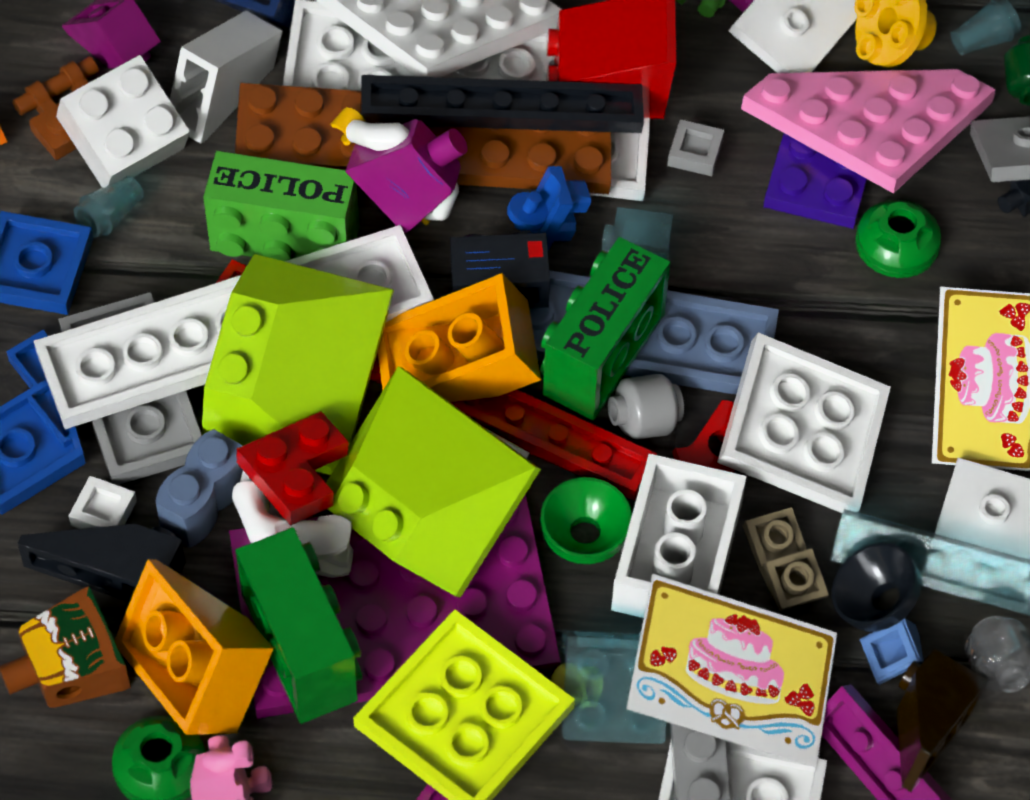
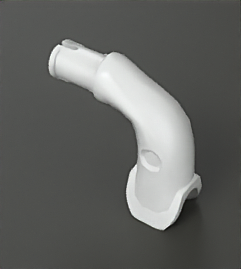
M242 471L240 482L233 488L232 500L250 543L294 527L301 544L310 542L316 553L320 565V571L316 572V574L332 578L349 575L354 551L349 543L352 530L351 521L341 516L328 515L319 517L318 521L302 520L290 526L284 518L269 514L271 502L249 476Z

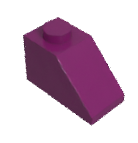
M95 0L61 25L70 37L109 69L117 68L139 55L146 62L151 57L149 50L161 42L134 0Z

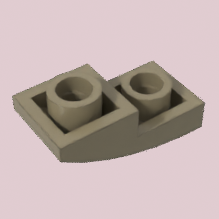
M792 507L744 522L743 529L756 563L780 611L828 597L829 594L813 549L807 550Z

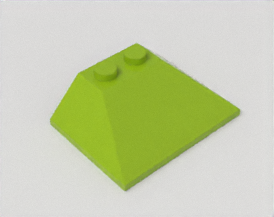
M254 254L229 298L204 386L201 435L215 429L244 446L322 411L348 440L349 447L354 438L394 290ZM340 459L315 471L331 475Z
M398 366L350 443L348 455L340 459L326 482L334 492L333 506L328 508V510L334 515L351 521L354 531L395 563L448 593L461 598L541 469L414 375Z

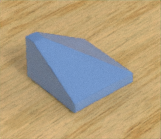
M906 618L888 629L874 631L860 638L876 683L879 685L905 673L913 661L919 664L924 662L917 627Z

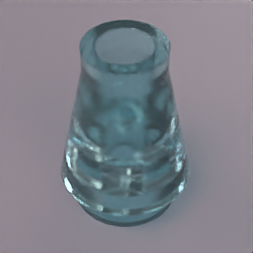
M992 0L962 26L950 33L951 40L959 54L964 56L975 50L1012 41L1014 34L1021 31V23L1010 2L1002 0L997 3Z
M126 176L119 182L86 194L79 199V205L74 208L76 222L78 225L92 227L94 238L100 235L108 236L135 204L143 199V190L134 178Z

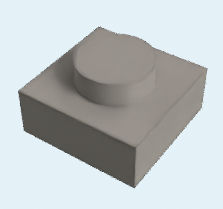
M680 119L669 152L668 166L713 176L725 130Z

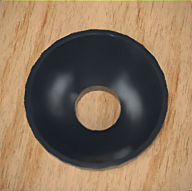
M875 543L865 546L847 558L839 568L832 585L834 608L843 620L859 630L881 631L888 629L903 620L914 608L922 587L919 568L909 553L898 545ZM893 588L899 589V599L894 606L887 610L877 609V601L885 591Z

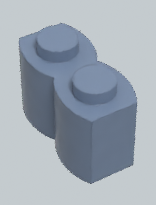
M215 429L202 435L192 445L187 454L185 466L175 470L165 479L156 497L160 527L174 533L178 538L182 539V544L189 548L200 543L211 532L216 523L218 511L233 502V488L240 482L243 469L237 463V448L243 445Z

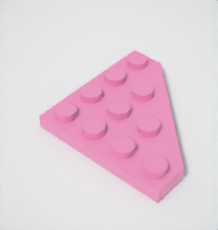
M958 69L770 73L743 96L741 109L894 194L963 131L971 121L975 120L993 103L996 89Z

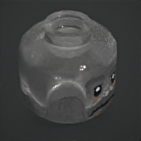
M991 616L978 622L973 627L965 643V652L973 672L988 680L985 689L994 692L1014 693L1025 688L1030 681V634L1027 628L1019 620L1003 616Z

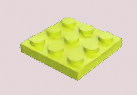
M454 609L354 716L353 720L355 728L448 800H493L574 709L575 699Z

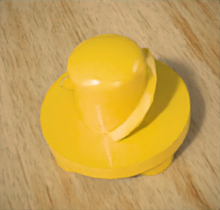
M856 0L854 8L858 17L855 27L856 52L859 58L882 67L897 66L907 60L914 51H920L928 47L935 37L936 19L932 12L927 10L926 0Z

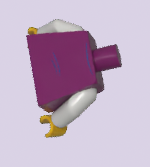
M350 107L344 108L330 123L332 128H338L344 133L341 136V141L344 145L348 146L352 142L355 143L345 172L396 226L401 225L404 234L420 221L428 225L430 220L443 221L450 216L459 193L457 179L461 165L458 158L466 154L468 148L464 137L458 130L452 128L436 137L422 121L416 119L404 124L365 122L359 112Z

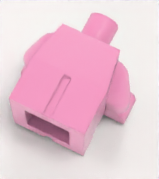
M214 736L208 740L209 752L196 755L190 781L192 800H254L250 796L251 793H266L272 789L271 772L266 766L254 768L251 772V777L247 778L245 768L252 766L254 761L253 749L248 741L236 742L231 748L228 737Z

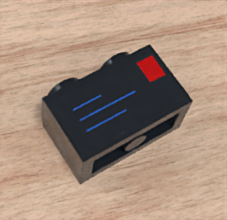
M516 232L511 235L483 236L481 234H469L464 237H450L452 293L503 273L526 297L529 308H549L550 273L546 233Z

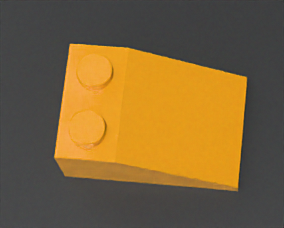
M503 273L399 314L385 323L378 348L382 390H384L398 366L407 370L449 402L499 397L541 380L528 300Z
M157 559L147 560L114 640L119 652L186 735L237 733L274 649L247 617Z

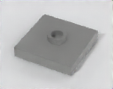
M1030 117L971 121L970 135L991 182L1029 180Z

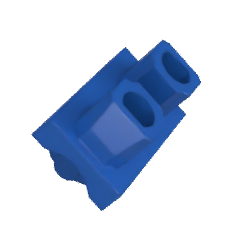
M548 166L535 192H521L511 198L507 206V215L517 230H530L532 234L546 233L547 249L549 250L553 241H571L576 232V220L573 213H586L591 204V196L586 181L566 180L561 166Z

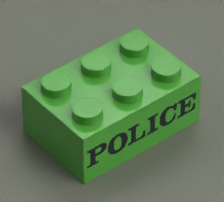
M216 151L203 196L210 251L220 252L230 257L241 255L252 257L254 254L287 261L357 238L359 230L357 184L345 172L346 170Z

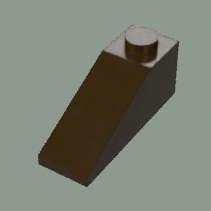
M936 649L930 653L922 664L913 661L899 684V688L906 691L897 708L902 788L909 792L914 790L970 718L988 682L987 679Z

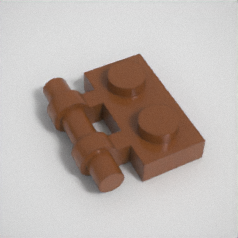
M90 56L77 64L74 61L60 67L59 74L43 83L40 81L32 83L25 87L26 93L12 100L13 106L20 116L33 109L39 112V115L29 120L31 131L56 161L77 148L57 119L59 103L55 104L52 98L68 89L73 92L88 84L89 82L86 79L99 72L96 62Z

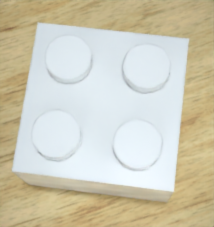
M141 55L60 98L56 115L105 193L183 150L190 134L188 127Z

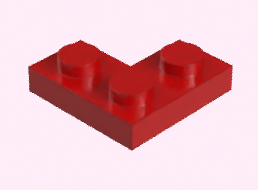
M320 411L237 448V463L291 526L333 506L334 492L315 470L347 456L348 440L325 414Z

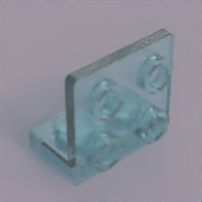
M562 630L561 651L566 656L564 691L575 699L574 709L562 721V736L565 740L663 744L665 742L666 721L626 709L641 634Z

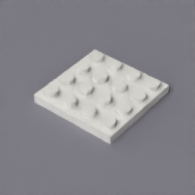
M316 0L416 77H443L548 33L549 28L556 29L559 10H562L549 0Z

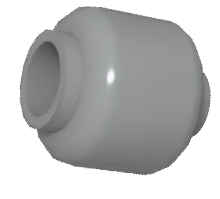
M663 374L624 378L617 385L615 395L609 398V418L614 426L618 425L621 432L631 440L667 436L675 429L677 422H680L683 418L684 401L681 390Z

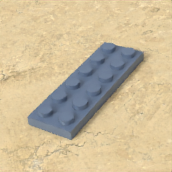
M549 270V308H529L538 361L543 362L545 358V349L541 347V342L547 328L553 321L560 323L567 313L566 305L574 289L578 285L585 287L591 277ZM667 290L665 315L624 376L637 377L663 374L672 384L736 395L751 341L758 332L774 339L779 309Z

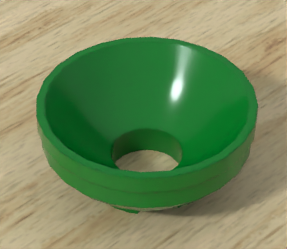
M887 200L877 203L864 213L857 227L855 243L860 258L874 271L889 277L908 278L928 270L936 261L940 251L941 233L936 219L922 206L906 200ZM896 216H904L914 223L915 228L908 233H899L889 226L888 221Z
M580 477L559 484L549 493L541 509V528L548 546L558 556L577 564H594L612 558L624 546L632 513L625 496L615 486L600 479ZM579 523H590L598 529L600 536L592 543L583 544L575 541L570 531Z
M150 716L138 720L120 735L112 755L113 776L117 787L129 800H187L191 797L190 781L196 755L206 753V749L198 734L186 735L171 716ZM161 738L170 742L173 748L168 758L155 763L146 760L141 755L143 746L149 740Z

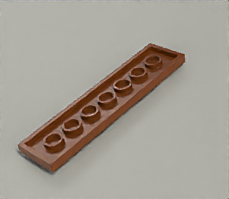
M240 83L235 154L346 170L355 143L352 142L348 146L344 145L341 141V136L344 133L338 128H332L330 123L346 107L353 108L361 114V91ZM427 126L436 137L452 128L458 130L464 137L468 148L466 154L458 158L461 165L457 179L458 185L536 190L548 166H561L566 180L586 181L589 193L609 194L611 132Z

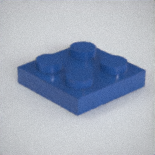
M1 211L0 303L68 315L94 239L92 227Z

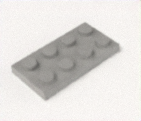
M151 292L59 318L61 332L154 303ZM186 391L91 421L111 482L115 485L124 484L185 465L190 448L202 436Z

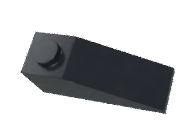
M137 524L21 535L17 543L24 567L83 587L89 586L92 590L128 602L132 599L148 559H157L178 574H181L186 563L182 539L165 528L152 527L149 529Z

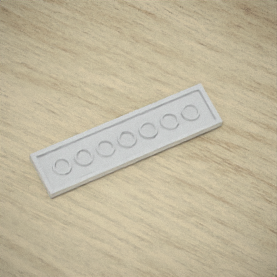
M401 225L285 261L393 289L394 294L386 322L403 312L434 300ZM241 275L35 340L36 353L64 429L204 385L231 292Z

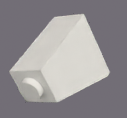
M246 10L181 46L170 101L188 127L190 138L200 144L205 142L238 107L240 83L259 84L272 71L282 30Z

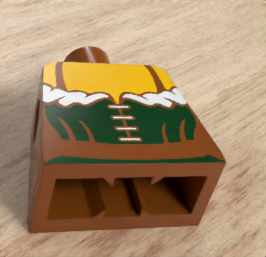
M89 586L79 590L21 625L18 629V634L25 655L0 665V673L10 695L38 683L48 707L52 708L131 688L126 665Z

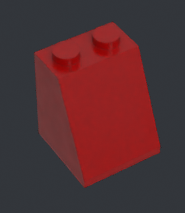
M607 0L559 10L556 29L549 28L547 34L546 55L554 56V65H548L546 81L642 84L644 118L664 119L676 67L675 0Z

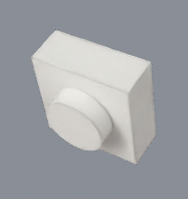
M89 476L68 515L70 525L79 529L125 525L137 502L135 491Z

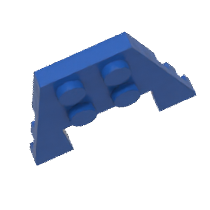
M44 330L6 351L10 364L30 389L0 406L1 515L86 464L76 427L64 429L36 353L34 341L47 337V333Z

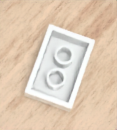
M649 454L614 580L611 610L644 618L652 573L719 595L742 506L747 476Z

